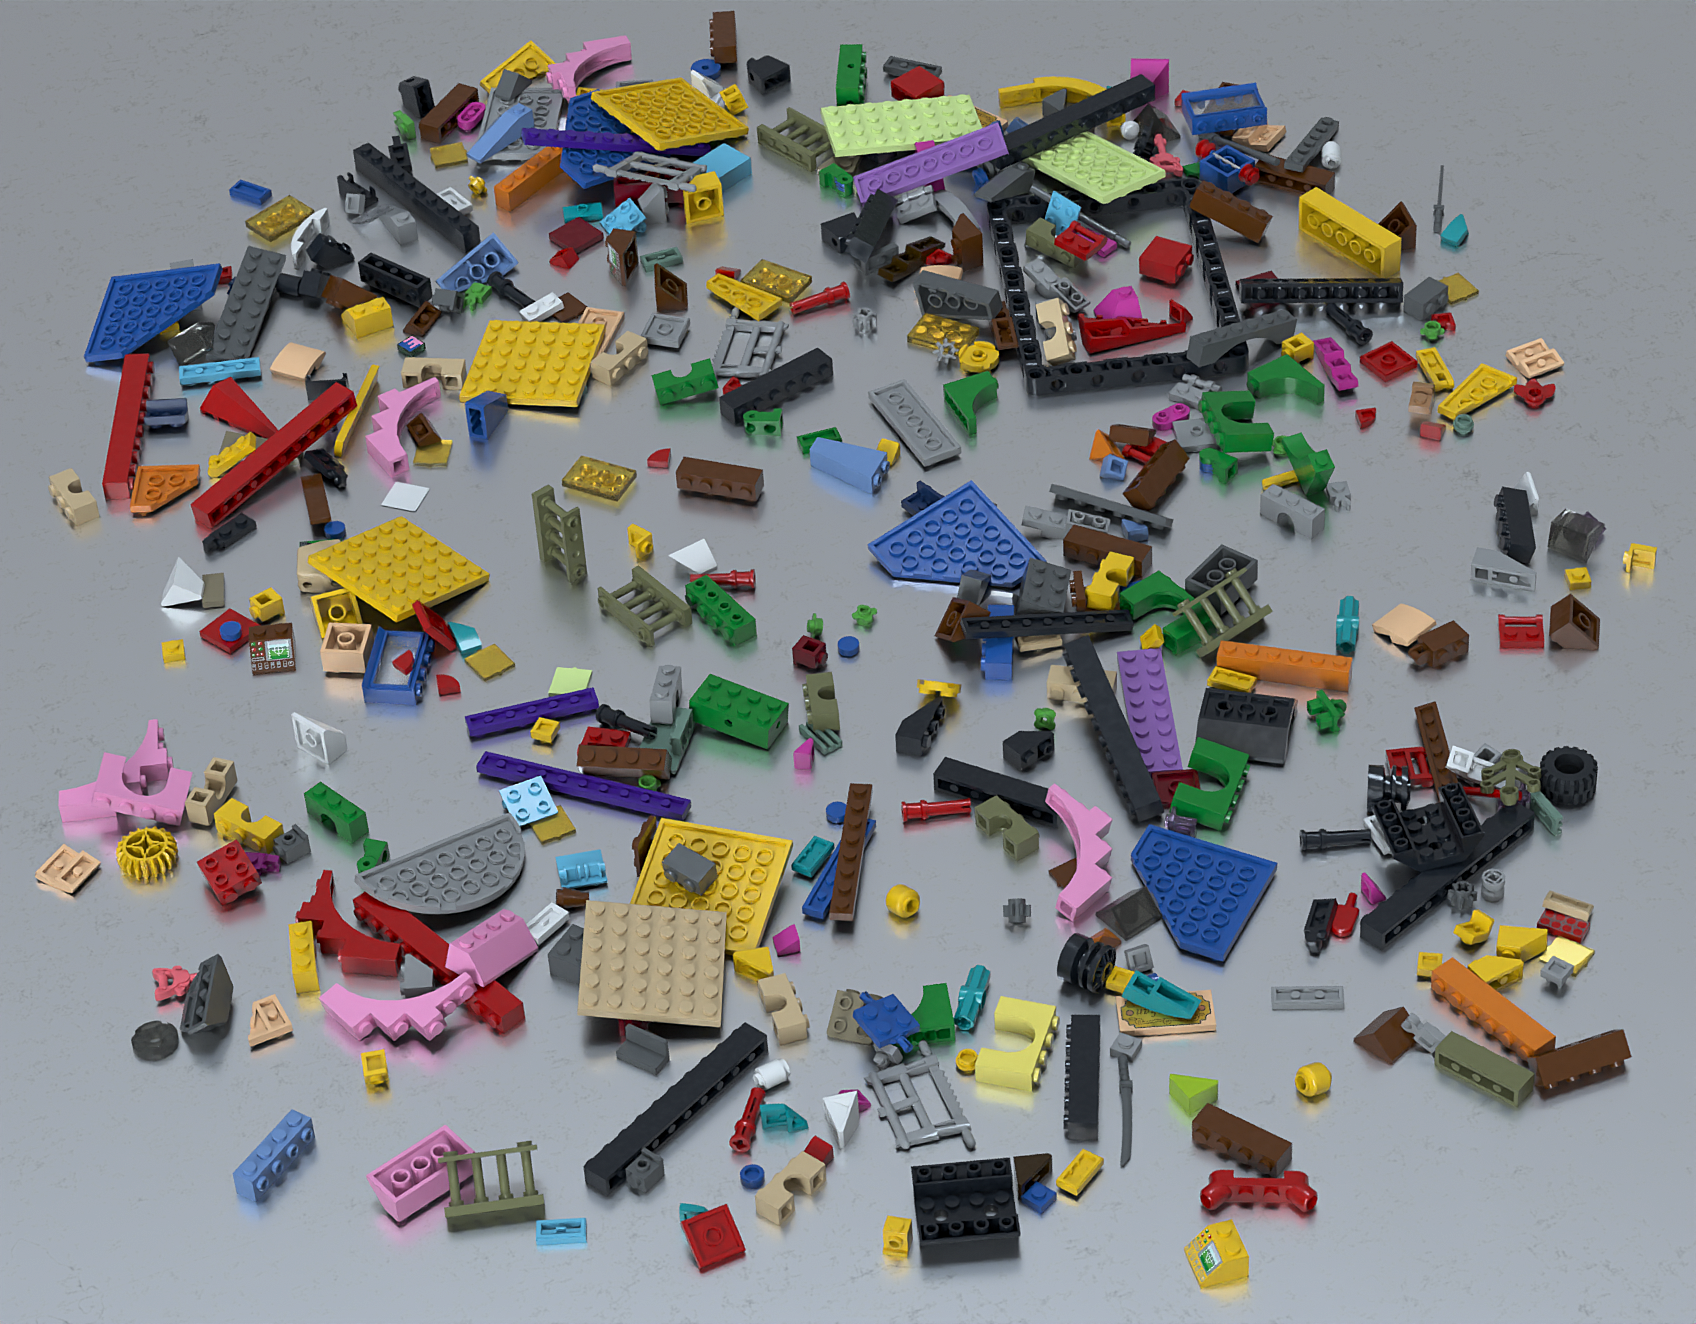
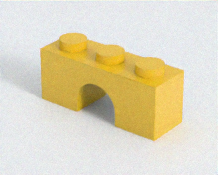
M1109 552L1106 559L1102 560L1099 571L1094 573L1092 583L1087 585L1085 589L1087 608L1100 611L1114 610L1119 601V585L1127 587L1134 575V557Z
M233 798L228 800L214 813L215 826L220 833L226 834L235 840L237 839L239 843H243L257 852L270 854L273 851V839L284 834L282 823L266 815L259 821L252 822L249 806Z
M312 921L288 924L292 973L296 993L320 990Z

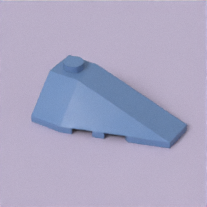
M518 103L494 120L468 151L467 157L481 164L521 138L522 128L534 127L532 109Z
M493 232L435 282L441 289L461 292L468 289L474 282L481 284L487 282L489 275L494 271H499L504 276L519 262Z

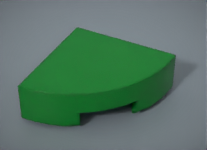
M1200 162L1182 166L1185 175L1198 176V179H1200Z

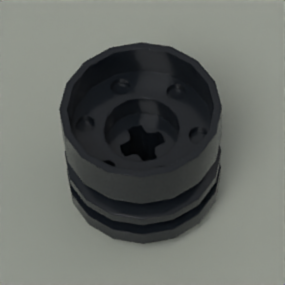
M1368 765L1367 812H1373L1371 804L1393 799L1395 803H1400V812L1405 811L1410 802L1411 778L1408 773V766H1402V775L1396 776V766L1393 765L1389 776L1385 775L1384 765Z
M1074 933L1067 940L1061 951L1057 964V976L1070 984L1079 983L1081 988L1088 989L1093 993H1099L1105 987L1106 981L1115 966L1116 950L1110 945H1104L1102 942L1094 943L1092 938L1080 933Z

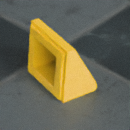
M884 438L880 440L876 450L887 452V461L890 462V467H892L901 455L900 443Z

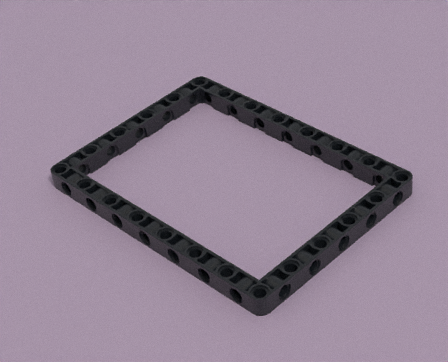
M1195 178L1157 181L1156 183L1144 186L1140 190H1134L1124 197H1118L1107 204L1100 203L1077 190L1057 192L1081 207L1080 212L1086 216L1182 206L1217 328L1241 322L1211 218L1189 208L1195 191L1200 185L1199 180ZM1035 194L1007 197L994 202L988 201V226L1007 309L1009 310L1010 317H1012L1018 342V348L1016 349L1028 394L1039 396L1182 380L1184 374L1190 376L1194 374L1202 378L1239 374L1248 370L1249 349L1246 341L1228 350L1215 363L1198 367L1186 357L1188 350L1169 354L1168 352L1148 354L1132 358L1103 359V361L1066 363L1050 367L1042 365L1039 341L1036 340V328L1033 315H1030V302L1027 291H1025L1022 268L1019 267V255L1016 243H1014L1011 225L1035 222L1039 218L1045 219L1049 202Z

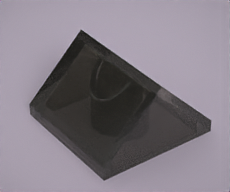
M1149 103L1133 120L1139 125L1137 135L1139 139L1142 137L1141 133L1144 126H1149L1152 119L1154 121L1148 141L1153 142L1157 134H1161L1166 139V142L1181 138V135L1168 116Z
M197 322L168 340L179 366H187L213 350L215 330L213 322Z
M1565 509L1551 521L1547 547L1587 563L1605 524Z
M1147 887L1131 890L1096 912V916L1126 941L1162 919V915Z

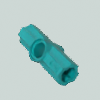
M1346 596L1340 600L1339 615H1337L1336 650H1339L1341 654H1350L1352 651H1355L1356 635H1358L1359 601L1354 596Z
M976 965L974 968H971L966 984L960 988L954 1023L961 1030L968 1031L970 1028H973L979 1010L984 1008L986 989L991 977L990 971L985 966Z

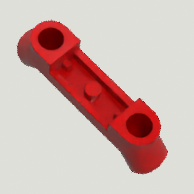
M1216 1170L1209 1175V1184L1201 1189L1200 1200L1203 1206L1209 1210L1217 1209L1226 1201L1291 1202L1300 1210L1307 1212L1317 1204L1318 1194L1317 1191L1309 1186L1308 1176L1301 1171H1284V1178H1234V1170Z

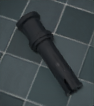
M494 271L489 275L487 279L488 286L497 289L500 295L510 297L523 308L536 302L517 289L510 279H505L499 271Z
M1329 303L1326 306V313L1342 325L1349 336L1355 337L1357 343L1365 345L1370 342L1373 337L1371 329L1365 328L1360 320L1351 318L1335 303Z
M602 704L597 709L596 721L601 724H610L614 729L623 728L649 740L655 738L650 732L657 735V727L628 717L622 710H613L607 704Z
M1323 828L1319 829V831L1311 832L1300 830L1301 850H1306L1309 847L1325 849L1329 845L1371 843L1370 829L1326 831Z

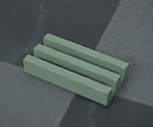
M673 247L641 255L640 262L647 273L654 271L656 263L664 268L682 264L683 257L678 248Z
M807 721L806 726L803 724L799 725V732L807 739L813 738L814 746L823 755L842 747V740L831 729H825V732L815 730L817 738L810 731H813V724H808Z
M1540 791L1530 793L1529 808L1554 836L1561 834L1562 829L1560 827H1562L1561 820H1563V816Z

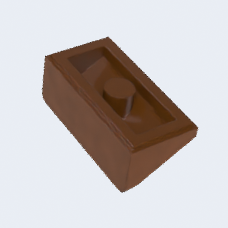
M425 301L407 323L403 332L423 337L442 312L428 301Z
M422 412L406 425L420 447L442 441L432 423Z
M1114 424L1110 426L1109 441L1148 446L1155 436L1156 430Z

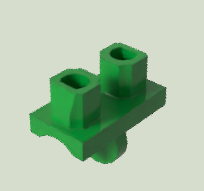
M1323 690L1316 691V698L1307 701V712L1310 716L1320 713L1316 715V724L1320 730L1330 727L1333 733L1340 731L1337 722L1339 718L1345 715L1346 703L1342 699L1330 700Z

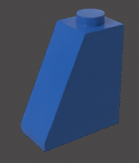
M486 391L465 403L469 436L485 440L489 439L508 411L506 394Z

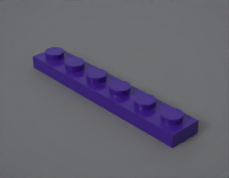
M594 687L468 715L465 716V723L470 737L534 723L537 722L539 717L552 719L599 708V701Z

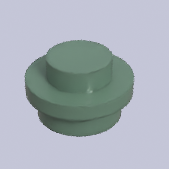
M1461 414L1453 421V428L1460 433H1467L1473 430L1474 422L1471 416Z

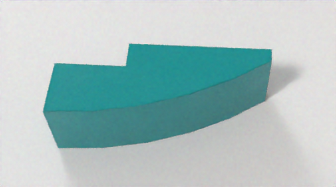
M1137 970L1121 996L1146 1009L1186 1019L1192 1018L1202 1001L1162 977H1159L1156 982Z

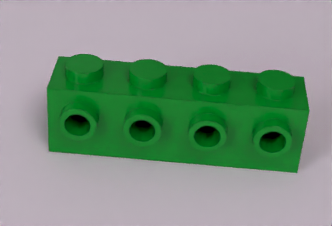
M704 575L685 585L686 603L697 610L702 618L709 621L714 629L720 631L726 640L737 646L757 635L756 619L710 577Z

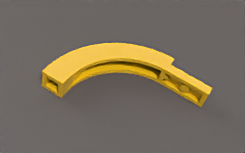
M1054 76L1033 78V83L999 88L998 99L1000 108L1042 102L1043 98L1062 89H1067V102L1077 103L1088 98L1087 96L1091 97L1106 89L1082 79ZM1126 113L1106 122V126L1122 125L1126 122Z

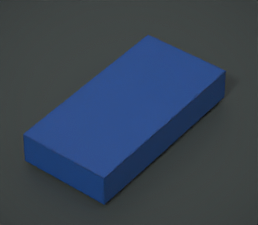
M241 179L229 189L230 195L262 205L272 196L271 189Z

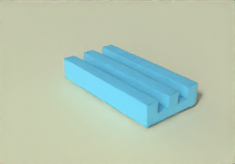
M586 1218L537 1220L536 1244L586 1243Z

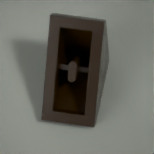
M1043 1153L1013 1157L1018 1200L1022 1202L1021 1196L1036 1181L1042 1183L1053 1172L1051 1154Z

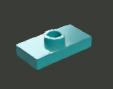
M601 202L563 207L565 224L577 217L584 221L602 220Z
M814 836L793 861L791 869L812 877L835 849L834 843Z

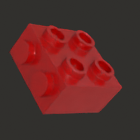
M918 66L891 80V97L902 101L904 99L914 100L945 96L944 81Z
M1155 236L1139 257V274L1176 283L1194 261L1192 245Z
M237 839L197 861L202 875L222 906L233 902L237 897L254 890L258 885L262 884L258 872Z

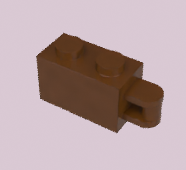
M1453 620L1418 636L1417 645L1408 651V656L1418 665L1428 663L1432 668L1468 652L1469 634Z

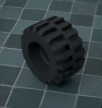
M1563 746V748H1554V751L1549 750L1546 755H1543L1540 761L1542 777L1539 780L1541 783V793L1546 795L1548 800L1552 799L1557 804L1578 805V802L1584 803L1593 796V793L1596 791L1598 766L1592 754H1587L1586 750H1580L1578 747L1573 746V748H1570L1569 746Z

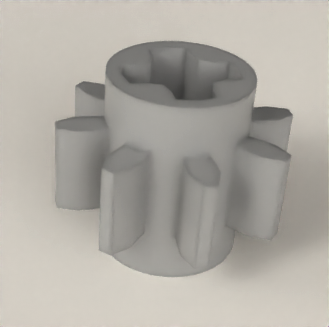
M864 307L858 309L857 313H853V327H858L860 332H870L873 327L877 326V315L872 313L871 309Z
M947 338L943 339V344L940 342L935 343L938 347L937 350L933 351L938 356L936 361L942 359L945 364H948L949 358L953 361L956 360L954 353L958 352L959 349H955L953 346L955 341L948 343ZM947 347L949 349L948 354L944 355V348Z

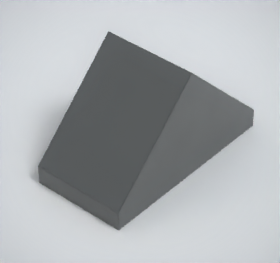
M504 69L495 91V97L511 102L532 84V80Z
M1062 89L1042 99V109L1045 117L1067 107V89Z
M972 569L962 574L957 598L971 601L979 606L991 575Z

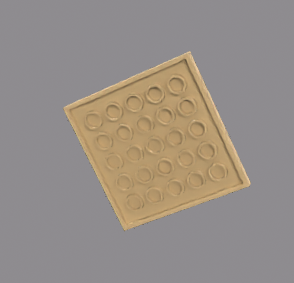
M586 900L577 1015L720 1027L727 912Z

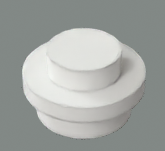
M1126 121L1121 126V135L1127 140L1134 139L1139 133V125L1135 121Z

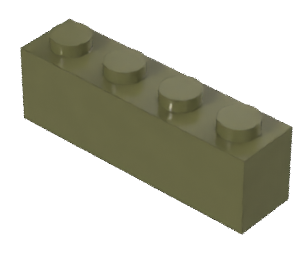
M1453 1031L1435 1048L1434 1065L1515 1107H1518L1533 1091L1535 1073Z

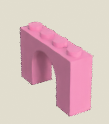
M104 752L91 806L180 826L193 772L171 767L167 784L160 793L151 796L138 795L130 791L122 781L126 757Z

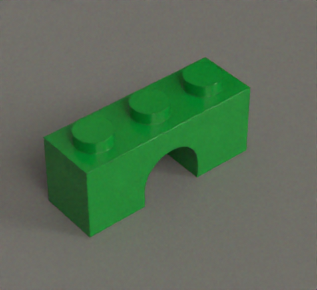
M708 358L691 363V372L683 377H675L671 370L651 375L660 405L719 388L711 359Z
M321 781L304 793L307 813L321 823L331 818L336 826L337 834L349 842L354 843L369 832L366 812Z

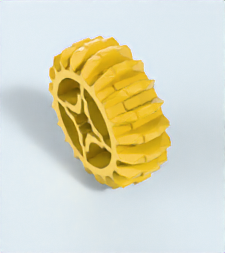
M146 826L145 829L141 830L137 827V831H129L128 836H122V841L118 842L116 849L117 862L124 873H128L130 877L136 875L138 880L141 877H146L148 880L149 876L154 875L157 878L159 873L165 874L166 869H172V865L176 863L178 856L177 842L170 832H166L164 828L158 830L156 826L152 829Z

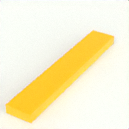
M371 365L355 398L357 407L347 415L336 438L335 456H342L376 385L379 373L378 365Z

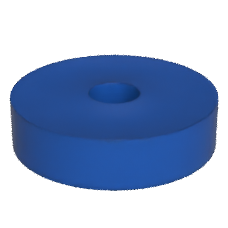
M701 59L694 62L691 66V71L695 70L712 80H716L721 75L720 64H715L713 59Z

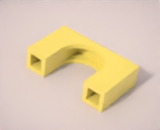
M1000 996L994 1012L995 1029L1022 1034L1031 1039L1032 1044L1017 1052H1004L981 1047L975 1063V1079L978 1082L1032 1092L1035 1082L1039 1083L1041 1065L1046 1064L1047 1048L1052 1047L1053 1031L1058 1030L1060 1017L1056 1016V1006Z

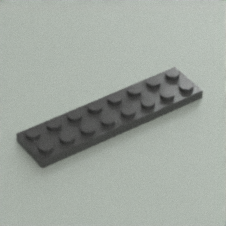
M252 246L247 247L207 351V360L221 362L250 357L276 288L278 276L285 264L286 255Z

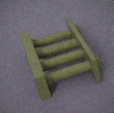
M790 107L787 108V120L773 129L764 124L757 126L759 144L810 172L817 169L816 157L832 148L825 126ZM791 126L796 128L795 131L787 136L780 134ZM804 133L810 136L799 144L793 141ZM817 141L823 143V145L813 151L807 149V147Z
M548 484L532 493L539 556L544 562L555 557L566 566L568 581L571 583L587 574L580 508L575 507L566 512L555 503L554 488Z
M639 565L632 569V582L616 591L608 593L601 586L597 588V600L600 607L606 609L633 631L641 641H645L651 647L655 645L654 632L674 621H679L685 627L692 624L691 607ZM635 589L643 592L624 604L617 600ZM647 600H652L656 603L637 615L631 611V609ZM661 610L669 613L651 625L644 622L645 619Z
M1245 567L1239 571L1236 568L1225 574V580L1191 602L1187 598L1177 605L1179 609L1172 613L1175 617L1184 612L1201 638L1202 642L1200 643L1202 647L1196 650L1200 658L1218 648L1221 640H1230L1273 612L1269 604L1262 608L1256 605L1238 576L1247 571ZM1230 581L1232 582L1249 609L1248 613L1250 616L1245 618L1243 615H1240L1224 590V585ZM1216 592L1234 620L1232 622L1233 627L1229 628L1228 625H1224L1207 596ZM1196 603H1201L1218 630L1216 638L1208 635L1191 608Z
M532 1141L517 1142V1147L463 1155H458V1151L443 1152V1157L438 1158V1163H447L451 1195L449 1207L444 1208L445 1218L545 1205L544 1195H538V1190H535L530 1151L538 1150L537 1144L532 1145ZM521 1153L525 1184L524 1197L514 1198L513 1193H510L506 1161L507 1154ZM496 1156L501 1195H498L499 1200L489 1201V1198L486 1197L481 1158ZM471 1159L476 1198L474 1199V1204L464 1205V1200H461L456 1161Z

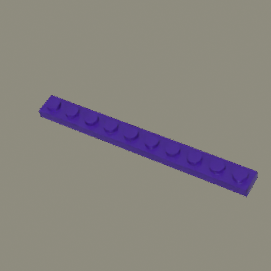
M534 127L522 128L521 132L524 145L690 156H704L711 151L709 143L704 142L659 151L644 141L639 135L627 133L612 134L610 132L547 130Z
M488 751L484 752L476 765L477 772L520 783L541 776L547 789L679 821L684 820L692 806L690 799Z

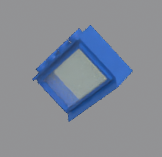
M1256 83L1181 93L1182 113L1192 135L1267 125V107H1265L1257 90Z
M379 626L362 681L364 702L416 705L418 697L422 696L423 693L422 683L427 678L426 668L430 667L431 664L430 654L435 650V640L431 639V636L426 632L387 631ZM407 650H410L415 661L412 671L406 676L393 666L392 661Z

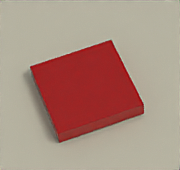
M1393 341L1360 356V363L1384 382L1418 367V361Z
M418 600L414 602L412 606L423 630L452 652L457 646L445 620Z
M229 608L199 632L200 637L231 654L249 640V627L259 626L260 624ZM235 621L241 625L242 635L239 639L225 641L221 638L220 626L225 622Z
M727 1204L680 1222L699 1269L746 1251Z

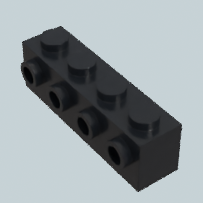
M371 252L358 262L360 280L418 307H421L425 301H429L433 296L431 280L424 275Z
M1502 486L1499 495L1496 494L1494 498V507L1497 509L1496 521L1499 522L1498 535L1501 536L1500 548L1506 556L1515 561L1529 564L1536 550L1527 491Z

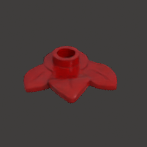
M1534 378L1528 381L1525 386L1514 385V392L1524 398V401L1531 406H1538L1544 403L1545 399L1552 397L1556 390L1555 384L1541 386Z

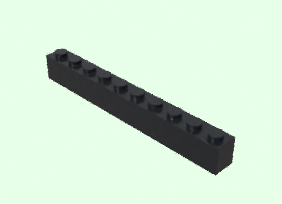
M1140 74L1008 133L1003 138L1009 153L992 159L989 162L999 170H1002L1155 100V84Z
M369 142L353 150L355 168L463 252L467 253L481 243L478 225Z
M1089 635L1064 644L1066 653L1063 654L1067 667L1072 666L1073 668L1070 670V674L1074 683L1079 682L1080 684L1077 686V690L1081 699L1086 698L1087 702H1084L1087 714H1092L1094 717L1091 719L1095 732L1100 731L1101 735H1098L1102 748L1107 747L1108 749L1105 755L1109 765L1114 763L1115 768L1112 771L1116 781L1121 780L1122 785L1119 786L1124 798L1128 797L1130 800L1127 802L1130 814H1136L1138 821L1141 822L1164 813L1161 799Z
M1518 802L1512 806H1502L1495 815L1487 818L1481 825L1485 836L1465 861L1422 871L1416 877H1412L1405 886L1397 889L1391 897L1379 903L1377 908L1362 917L1360 921V937L1382 951L1448 898V890H1452L1453 883L1470 881L1534 830L1535 813Z
M746 1022L738 1029H735L727 1039L719 1043L709 1055L703 1057L691 1071L685 1073L681 1080L672 1085L663 1096L655 1100L644 1113L638 1115L626 1129L621 1130L616 1138L606 1144L598 1154L586 1162L583 1166L585 1183L606 1196L612 1193L627 1179L625 1169L642 1154L641 1150L643 1148L655 1154L768 1052L767 1035Z

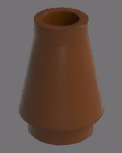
M566 887L556 889V905L563 909L586 906V900H589V892Z

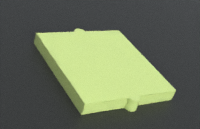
M557 667L548 692L549 696L587 689L592 676V670L577 669L576 667Z

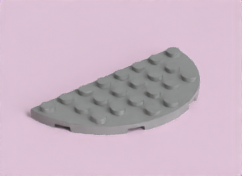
M509 812L356 874L355 883L377 900L413 913L449 914L468 911L493 901L512 886L523 867L525 842H523L519 824Z

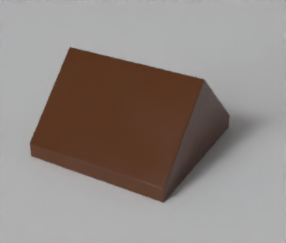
M1400 201L1383 218L1379 225L1402 238L1401 251L1416 248L1417 225L1404 203Z
M656 263L654 265L657 312L685 310L688 308L687 283Z
M1404 1006L1384 1011L1355 1036L1353 1040L1391 1065L1417 1043L1413 1039L1415 1035L1401 1027L1403 1022L1409 1017Z

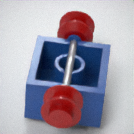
M1207 139L1197 143L1195 148L1196 156L1202 157V160H1200L1201 181L1211 182L1217 188L1233 193L1243 186H1251L1259 180V169L1255 167V160L1229 145H1225L1216 151V145L1210 143Z

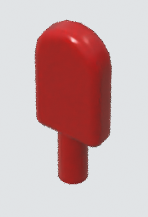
M1349 893L1345 905L1338 904L1331 926V932L1334 935L1346 937L1353 932L1360 912L1359 908L1354 907L1358 897L1357 894Z

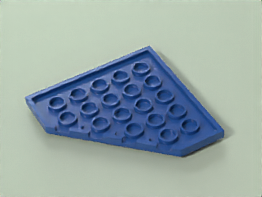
M594 91L570 98L565 131L638 135L632 132L626 125L620 123L617 118L610 115L605 109L598 106L591 99V93ZM562 148L560 168L583 189L614 179V177H609L604 173L593 171L592 167L594 164L610 168L632 156L634 152ZM647 153L666 158L671 157V154ZM643 160L641 161V163H646V164H650V165H656V164H657V163L647 162V161H643ZM631 168L626 172L632 173L641 169Z
M221 264L111 277L84 354L86 362L124 358L125 355L130 354L215 295L223 270Z
M972 480L868 544V550L893 577L960 583L961 575L972 569L990 574L989 586L1013 588L1022 582V577L1030 557L1047 562Z
M1151 824L1148 825L1131 853V862L1179 948L1224 962L1277 871V862Z

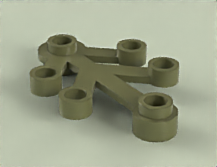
M1507 749L1503 751L1500 762L1481 770V779L1483 781L1480 782V790L1484 794L1493 793L1494 786L1506 780L1505 786L1500 789V800L1504 805H1515L1519 799L1515 779L1526 784L1528 792H1539L1541 790L1539 780L1542 777L1541 768L1523 761V756L1519 750ZM1506 768L1505 771H1503V772H1501V773H1499V774H1497V775L1495 776V773H1496V772H1498V771H1500V770ZM1516 768L1526 771L1527 775L1516 770Z

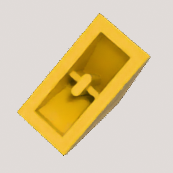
M769 947L736 951L733 954L734 971L756 982L760 979L774 976Z

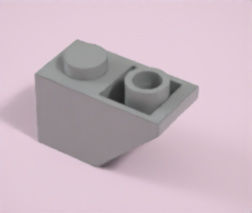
M652 183L638 199L639 210L647 218L644 221L646 225L667 222L666 214L669 213L668 204L665 202L667 190L665 186L662 187L658 183Z
M405 954V964H401V977L404 978V981H400L401 995H405V998L408 999L435 991L433 969L411 954Z

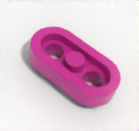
M482 102L470 103L458 115V126L464 130H470L475 127L484 117L485 104Z
M1177 403L1163 409L1152 416V426L1159 431L1169 430L1173 428L1174 421L1189 420L1190 409L1182 403Z

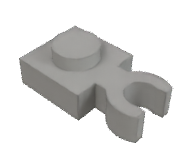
M1347 481L1328 483L1326 493L1329 503H1334V510L1339 512V507L1344 506L1347 508V511H1350L1351 493Z
M1411 1013L1401 1025L1405 1031L1413 1033L1415 1035L1413 1039L1430 1053H1433L1435 1048L1446 1037L1429 1022L1423 1024L1414 1013Z

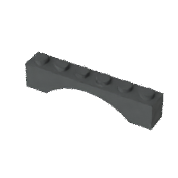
M1279 310L1207 332H1201L1200 334L1190 336L1186 357L1198 367L1215 363L1228 350L1250 339L1266 338L1274 341L1276 344H1281L1282 341L1294 336L1297 319L1288 311Z

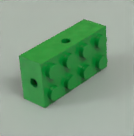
M840 44L836 79L837 106L864 104L868 70L865 64L867 63V53L863 52V44Z
M709 674L690 698L689 709L693 711L694 722L768 749L788 723L789 703Z

